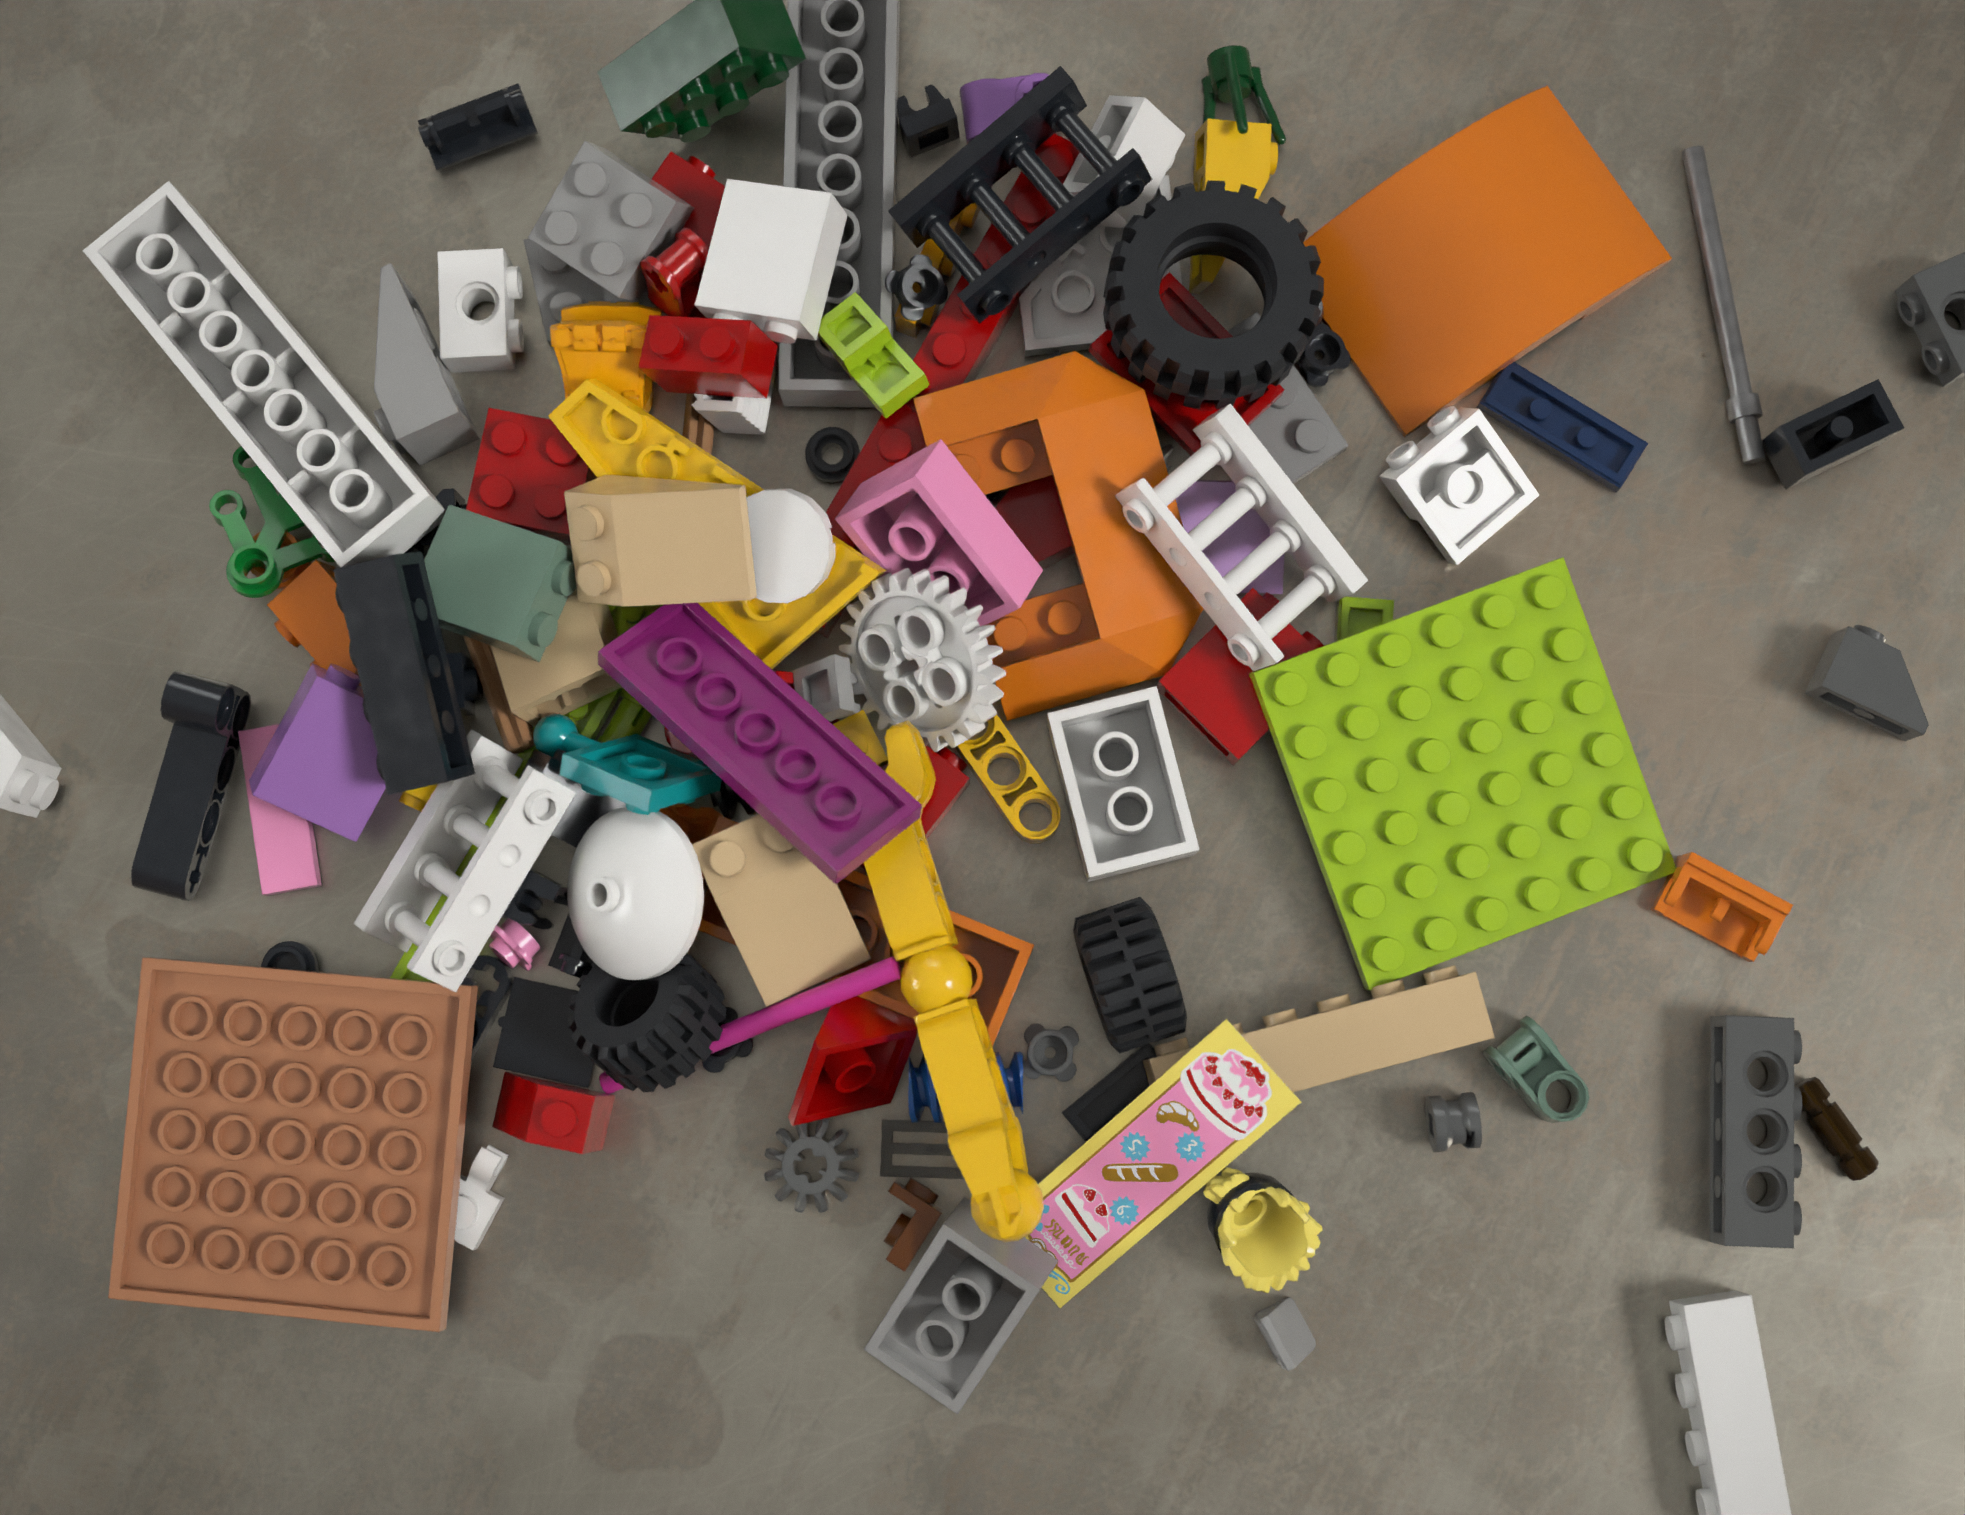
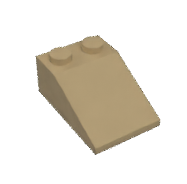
M604 475L564 491L578 602L626 607L751 600L757 597L745 485Z
M760 814L692 844L714 900L766 1007L871 960L838 883L835 885Z

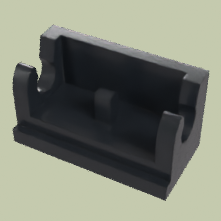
M531 868L502 917L510 918L515 922L531 925L542 930L553 929L554 924L547 918L539 917L535 910H540L543 907V902L540 898L554 901V903L568 906L567 887Z

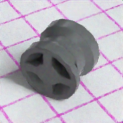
M1474 1092L1461 1093L1457 1099L1445 1100L1440 1095L1426 1097V1125L1433 1152L1447 1151L1451 1145L1462 1144L1467 1149L1481 1147V1118Z

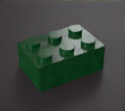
M694 0L597 73L620 131L645 134L648 138L680 139L681 142L689 143L708 135L711 131L710 126L722 117L744 110L750 104L749 99L762 89L774 87L784 82L789 77V71L804 61L806 57L783 0Z

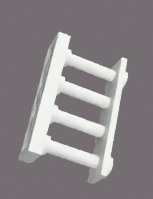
M1230 403L1208 416L1193 429L1201 440V448L1157 486L1152 488L1143 477L1122 489L1115 497L1123 506L1122 511L1128 523L1135 530L1147 536L1226 636L1229 650L1233 656L1242 664L1249 666L1254 672L1276 664L1284 657L1283 653L1272 641V638L1319 596L1324 597L1328 604L1354 594L1368 579ZM1217 464L1224 469L1235 483L1236 492L1187 533L1167 506ZM1249 509H1254L1270 528V536L1222 577L1202 551ZM1285 552L1289 553L1303 570L1304 580L1257 621L1237 595Z
M472 729L467 736L475 775L437 785L354 922L363 932L406 953L412 943H414L418 948L408 963L407 968L454 992H457L576 792L529 765L520 779L514 776L523 759ZM503 795L508 799L491 828H489L485 823ZM473 844L478 849L462 876L459 877L455 872ZM444 894L448 899L430 927L425 922L441 895Z

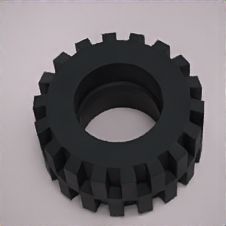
M1137 897L1076 917L1073 934L1079 957L1103 1029L1114 1049L1120 1054L1185 1033L1187 1013L1182 992L1163 934L1151 907L1141 897Z
M688 952L668 972L651 979L626 980L615 977L602 970L593 962L591 964L592 970L588 975H582L577 983V986L580 988L579 992L571 996L569 1008L574 1012L567 1018L568 1028L574 1032L571 1036L574 1044L616 1083L631 1091L639 1088L643 1093L654 1092L658 1084L664 1089L676 1085V1079L681 1075L687 1078L696 1071L694 1066L701 1059L706 1061L713 1052L709 1047L712 1042L719 1041L723 1031L718 1023L726 1019V1007L721 1003L725 999L723 990L716 984L717 981Z

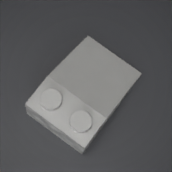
M390 263L380 269L374 391L382 408L375 410L374 415L387 441H393L401 455L408 452L421 466L480 439L449 369L440 359V349L415 295Z
M964 1197L942 1225L864 1350L958 1415L1040 1291L1058 1260L1025 1237L1019 1241L1002 1242L987 1236L978 1228L971 1214L970 1200Z

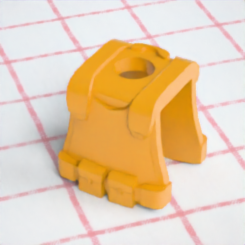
M589 301L584 304L564 307L561 310L562 322L550 326L551 347H554L561 368L565 399L586 379L596 378L649 413L654 395L653 380L643 373L638 366L649 315L662 316V310L640 305L639 302L621 301L611 303V301Z

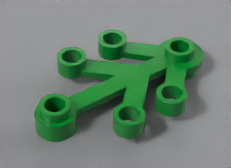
M240 446L233 454V464L238 475L248 482L265 520V524L256 542L253 540L244 522L247 509L237 492L233 490L217 492L211 498L209 508L216 523L224 527L234 550L226 566V575L231 587L244 597L260 598L271 594L279 587L284 572L318 558L331 563L335 562V560L326 549L321 547L322 544L314 535L311 538L280 548L287 532L303 527L305 523L280 493L279 495L277 494L274 485L257 465L252 468L242 466L244 461L251 457ZM234 503L237 505L235 511L230 514L224 515L219 513L221 507L225 504ZM262 567L266 569L257 578H247L248 573L253 568Z

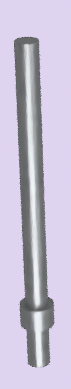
M1693 146L1683 150L1682 156L1730 398L1725 403L1729 423L1736 424L1743 464H1752L1766 459L1758 419L1763 414L1759 394L1752 393L1704 147Z

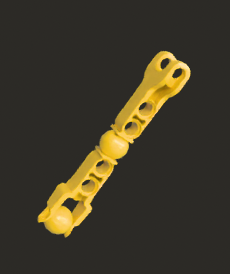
M906 720L891 726L885 734L884 739L888 757V766L885 772L922 805L920 818L864 862V866L888 941L894 952L895 960L904 962L900 978L901 992L908 1004L920 1013V1015L914 1016V1021L917 1025L920 1044L949 1135L948 1143L950 1150L972 1194L970 1200L972 1217L978 1228L990 1238L1002 1242L1019 1241L1030 1235L1040 1223L1044 1209L1043 1195L1035 1179L1029 1175L1021 1125L1010 1103L977 1000L968 999L972 987L971 968L965 957L953 948V946L958 945V940L921 821L923 808L930 800L934 790L935 772L919 730Z

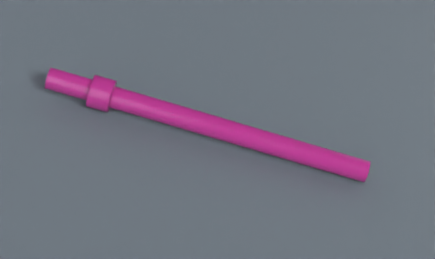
M892 956L720 1025L723 1029L719 1041L712 1042L709 1049L713 1051L712 1053L898 980L901 978V966L895 960V957ZM605 1072L600 1074V1085L606 1094L624 1089L621 1084L616 1083Z

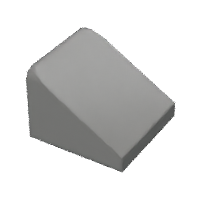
M1285 1297L1255 1314L1254 1320L1278 1365L1283 1370L1290 1371L1315 1349L1316 1341L1291 1297Z

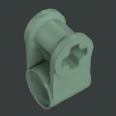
M1529 1016L1523 1017L1519 1021L1520 1028L1498 1047L1489 1046L1483 1051L1485 1058L1497 1074L1519 1094L1541 1120L1550 1123L1572 1121L1580 1117L1587 1109L1589 1092L1585 1082L1560 1054L1557 1046L1548 1034ZM1529 1045V1049H1528V1050H1526V1051H1525L1522 1055H1520L1516 1060H1513V1058H1514L1519 1052H1521L1525 1047H1527V1046ZM1554 1081L1563 1083L1571 1093L1570 1106L1562 1113L1552 1110L1546 1102V1090Z

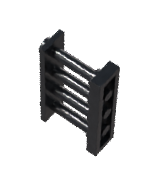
M1061 66L888 210L916 248L920 247L927 240L932 239L966 279L969 285L957 295L979 324L988 316L996 315L1003 311L1011 303L1013 296L1120 206H1127L1134 202L1141 195L1144 187L1153 180L1141 156L1134 148L1117 161L1079 118V112L1087 107V104L1074 80ZM1061 131L1100 175L1075 197L1071 195L1035 153V149L1056 132ZM1017 167L1056 211L1031 233L1028 232L992 189V186L998 180ZM974 203L1012 247L1009 252L988 269L982 265L949 225L955 216Z

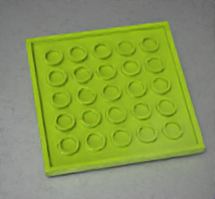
M1564 557L1249 673L1364 988L1367 990H1372V987L1404 978L1670 875L1676 870V865Z

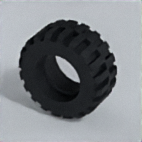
M1208 180L1205 191L1195 192L1192 183L1177 186L1174 189L1171 200L1167 201L1165 196L1159 194L1146 203L1143 216L1134 215L1124 227L1121 241L1115 244L1103 295L1105 298L1103 311L1105 329L1111 330L1113 333L1111 346L1117 358L1127 357L1130 361L1128 373L1138 383L1143 382L1146 378L1150 379L1155 383L1153 394L1167 401L1171 392L1185 396L1183 404L1185 407L1200 409L1203 400H1214L1215 408L1222 409L1230 403L1233 406L1236 398L1241 396L1247 402L1263 396L1268 385L1277 386L1289 375L1294 363L1298 362L1317 325L1321 313L1318 307L1324 295V278L1316 275L1321 263L1316 246H1304L1303 242L1308 231L1298 218L1288 223L1282 217L1286 208L1285 205L1274 197H1271L1267 204L1255 199L1256 188L1241 184L1239 192L1226 191L1225 181ZM1196 255H1216L1234 261L1248 271L1261 290L1264 300L1261 318L1254 328L1238 336L1215 339L1196 335L1175 322L1161 301L1159 294L1160 282L1165 271L1176 262Z

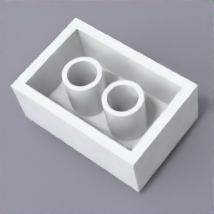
M1157 686L1047 713L1046 725L1087 882L1194 856L1200 850Z

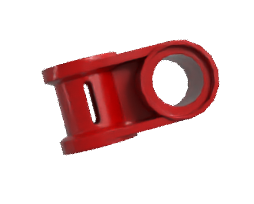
M683 228L675 235V243L656 258L652 256L645 258L640 262V268L646 279L649 300L657 308L661 309L665 315L706 318L695 306L709 248L696 233L690 229Z

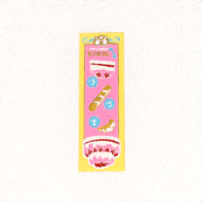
M1227 1019L1038 1184L1043 1195L1044 1209L1040 1223L1025 1238L1058 1260L1041 1288L1059 1308L1064 1306L1301 1103L1300 1099Z

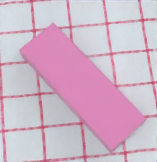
M279 724L238 731L262 895L266 896L322 886L313 823L252 795L249 779Z

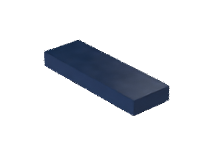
M1515 362L1498 372L1476 407L1614 492L1621 489L1648 445L1646 441Z

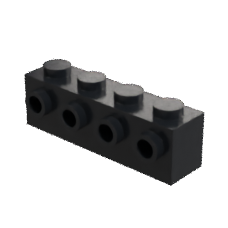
M422 552L392 554L334 569L337 583L335 591L336 600L345 616L350 637L349 654L353 665L358 670L364 694L363 711L372 727L378 752L376 757L377 769L381 778L385 781L388 795L475 775Z

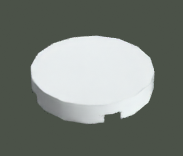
M766 489L746 497L757 597L755 598L766 603H789L814 593L828 578L836 558V543H833V535L830 531L832 525L827 513L811 497L794 489Z

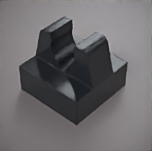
M934 85L924 87L929 104L921 110L916 111L910 108L905 95L897 99L902 140L910 158L960 138L957 115L950 99H945Z

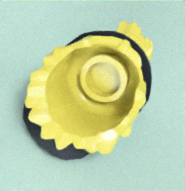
M1224 1168L1221 1171V1176H1214L1205 1184L1203 1193L1206 1198L1211 1200L1207 1212L1208 1228L1222 1254L1225 1266H1230L1234 1276L1241 1277L1245 1288H1252L1254 1291L1269 1293L1271 1287L1279 1291L1284 1287L1287 1280L1298 1281L1299 1271H1305L1310 1268L1307 1258L1315 1256V1250L1321 1244L1317 1235L1322 1231V1226L1308 1214L1310 1210L1308 1203L1297 1200L1286 1187L1272 1176L1255 1172L1243 1173L1236 1169Z

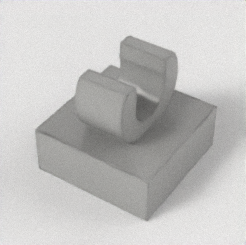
M833 654L793 670L795 691L829 722L861 711L860 704L854 703L852 685L857 684V677L851 673L849 658Z

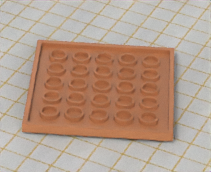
M142 957L108 1299L433 1332L445 1330L447 1327L478 986L461 984L457 992H454L430 981Z

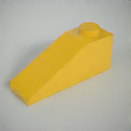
M1207 119L1195 132L1193 170L1195 192L1205 191L1208 180L1225 181L1226 191L1239 192L1241 184L1256 188L1257 191L1254 198L1258 200L1270 175H1274L1278 163V145L1276 142H1271L1272 124L1247 122V133L1240 134L1237 130L1236 121ZM1216 255L1191 256L1189 292L1200 294L1215 279L1225 258Z

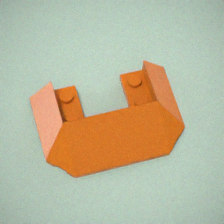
M1073 351L913 398L926 447L941 439L984 495L1048 476H1052L1083 583L1025 599L1019 609L986 624L994 625L995 631L986 638L988 644L1003 648V653L994 657L992 663L1006 671V676L995 681V684L1004 692V696L1000 700L1007 721L1164 676L1171 669L1201 615L1203 607L1147 536L1135 530L1128 523L1122 511L1123 506L1115 497L1122 489L1143 477L1154 488L1169 475L1145 390L1080 353ZM1175 499L1167 507L1183 526Z

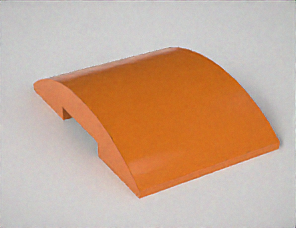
M1548 86L1508 103L1449 137L1373 188L1303 242L1305 247L1310 245L1316 246L1321 261L1316 275L1324 278V295L1321 299L1324 307L1322 322L1342 338L1345 348L1350 354L1351 363L1404 438L1429 422L1438 412L1453 406L1491 381L1498 372L1578 319L1582 320L1672 259Z

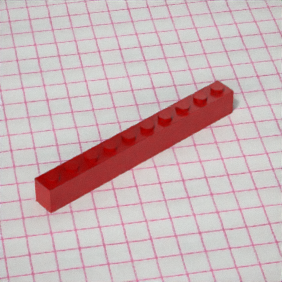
M1056 133L1035 149L1038 157L1062 184L1080 153L1069 140ZM1021 171L1004 203L1028 232L1031 233L1056 211ZM991 223L974 255L988 269L1009 252L1012 247ZM961 275L913 359L917 366L925 373L930 384L914 398L974 381L1018 306L1019 297L1027 289L1031 281L1013 296L1011 303L1003 311L996 315L988 316L979 324L957 295L969 285ZM913 398L888 418L881 415L826 511L832 528H830L832 535L861 554L863 553L835 518L862 482L926 448ZM845 607L816 632L828 638Z

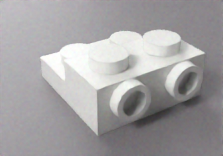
M1450 406L1438 412L1430 419L1427 426L1431 433L1418 444L1408 441L1394 449L1386 458V462L1390 467L1379 477L1409 519L1419 521L1447 562L1458 565L1537 498L1539 493L1480 409L1460 407L1457 410L1455 406Z

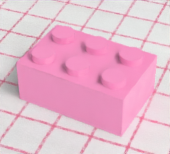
M941 439L862 482L835 518L863 555L887 570L881 577L890 572L893 575L905 568H909L912 575L923 569H928L931 581L944 575L949 578L950 594L964 587L967 590L964 605L968 609L980 604L983 607L981 615L977 619L980 626H984L1019 609L1043 572L1041 566Z

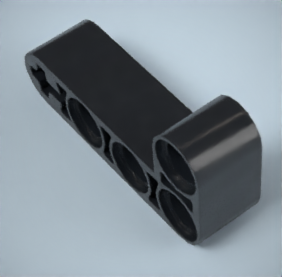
M174 671L170 675L162 695L161 716L164 720L174 724L133 861L131 883L134 888L185 901L192 900L196 895L204 875L240 750L238 731L245 730L248 722L251 697L247 691L233 684L182 671Z

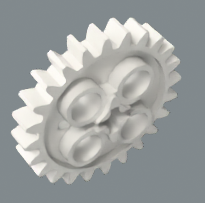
M905 568L893 575L890 572L872 581L870 586L858 594L860 600L848 605L846 608L853 619L840 626V629L852 638L839 645V650L844 654L852 656L850 670L851 673L856 675L858 683L853 686V695L864 694L867 698L862 710L864 709L866 714L874 710L880 714L877 729L880 731L890 725L908 720L919 730L925 746L930 744L934 752H938L948 745L954 748L986 728L984 722L997 714L992 703L1004 696V692L993 683L1006 676L1004 669L992 663L994 657L1003 653V648L989 645L986 639L995 631L994 625L980 626L977 619L983 610L981 604L968 609L964 605L967 590L963 587L950 594L949 578L945 575L931 581L928 569H923L913 575L909 568Z

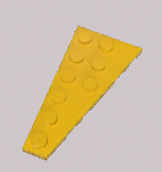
M596 378L586 379L548 415L597 478L604 475H619L745 485L746 497L764 490ZM833 535V543H836V558L828 578L814 593L789 603H766L760 599L753 598L751 600L702 602L698 604L772 670L856 598L860 592L870 586L872 581L878 579L887 570Z

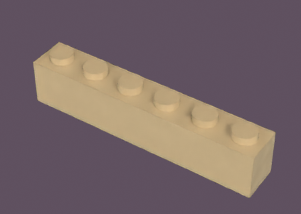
M1456 965L1424 973L1423 976L1426 984L1405 990L1402 979L1372 987L1373 989L1370 990L1372 999L1351 1004L1349 994L1316 1002L1319 1013L1299 1019L1295 1008L1263 1016L1265 1028L1244 1033L1241 1023L1233 1024L1234 1028L1292 1092L1495 1038L1476 972L1458 975ZM1187 1037L1155 1045L1157 1057L1143 1060L1149 1086L1194 1048L1189 1047Z

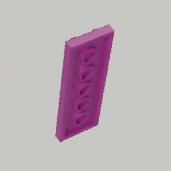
M698 603L664 604L598 651V665L835 885L920 818L922 805Z

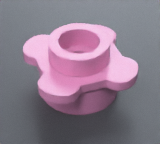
M510 918L500 927L496 925L490 935L493 941L488 945L491 951L509 968L513 969L519 964L527 971L532 968L530 964L533 961L532 957L541 949L532 935L518 922Z

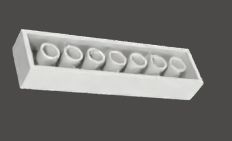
M169 181L83 250L340 568L392 554L405 553L441 523L446 512L445 508L391 443L387 441L381 431L199 212Z

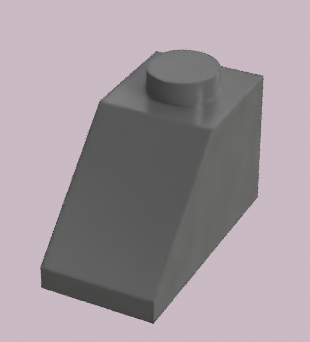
M1855 625L1853 628L1848 626L1831 635L1805 694L1903 741L1924 735L1929 724L1901 651L1886 644V637L1883 634L1862 625Z

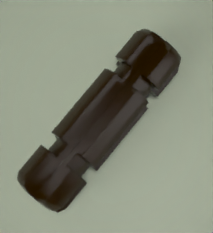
M1812 1077L1796 1085L1795 1087L1800 1089L1802 1095V1112L1808 1111L1810 1114L1807 1117L1808 1122L1833 1157L1837 1154L1841 1157L1838 1164L1848 1178L1856 1181L1872 1174L1879 1167L1877 1158L1868 1146L1861 1147L1859 1143L1862 1141V1137L1836 1101L1833 1103L1828 1101L1827 1098L1830 1096V1093L1821 1080L1817 1077Z

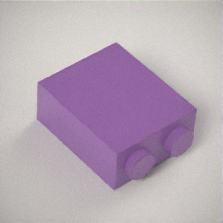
M312 663L249 779L252 795L357 842L386 789L385 781L381 778L377 769L376 757L378 752L372 727L363 711L364 694L362 687L359 686L360 678L351 671L336 664H330L326 670Z

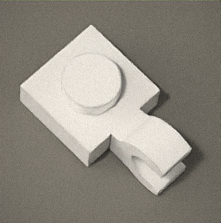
M490 1144L487 1148L482 1147L470 1168L468 1177L460 1175L455 1241L471 1250L479 1247L505 1199L490 1189L509 1155Z

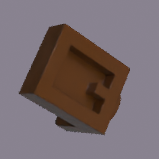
M911 1177L906 1185L895 1180L888 1192L915 1209L916 1212L912 1218L901 1213L883 1241L892 1247L886 1260L904 1272L943 1212L942 1209L934 1205L939 1195Z

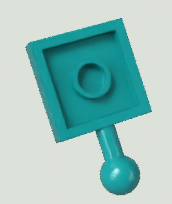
M550 714L543 717L534 728L533 741L538 751L553 757L557 748L566 752L562 753L561 776L582 784V790L589 794L610 796L626 803V809L631 812L649 815L652 812H660V809L678 803H693L697 797L720 791L722 779L703 761L638 734L600 743L579 734L574 722L561 714Z

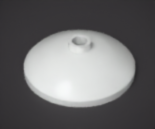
M626 807L610 811L589 827L577 846L568 876V909L577 938L592 961L605 972L621 979H651L675 967L693 944L700 926L704 903L701 868L695 850L686 834L671 818L661 812L642 815L631 812Z

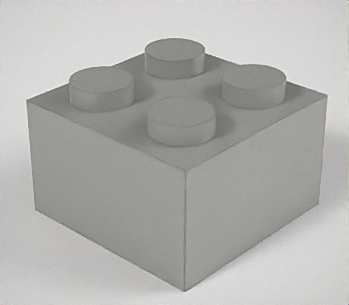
M584 141L528 238L618 298L639 302L647 288L646 279L640 268V262L648 256L656 258L675 242V235L682 230L694 207L607 149Z

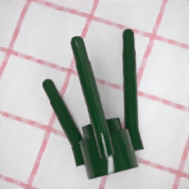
M1231 45L1216 49L1207 57L1209 75L1201 80L1204 93L1203 123L1207 119H1215L1216 97L1219 96L1220 101L1232 103L1238 132L1240 134L1247 133L1248 123L1244 99L1249 97L1252 90L1267 124H1272L1271 132L1278 145L1285 144L1286 137L1263 86L1260 68L1251 66L1249 50L1240 45Z

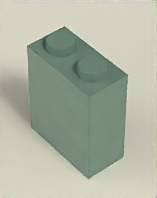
M449 504L424 559L441 628L540 663L546 647L552 643L556 636L558 619L569 595L577 588L571 549L558 540Z

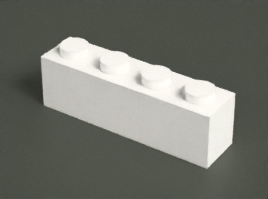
M1734 1290L1670 1300L1671 1316L1665 1317V1331L1670 1348L1673 1351L1678 1350L1682 1373L1675 1375V1387L1682 1408H1688L1692 1431L1686 1432L1685 1441L1689 1459L1693 1466H1699L1703 1489L1696 1490V1504L1699 1515H1792L1752 1296Z

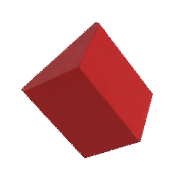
M858 996L832 1005L814 1040L788 1115L792 1126L890 1104L918 1033L914 1019Z

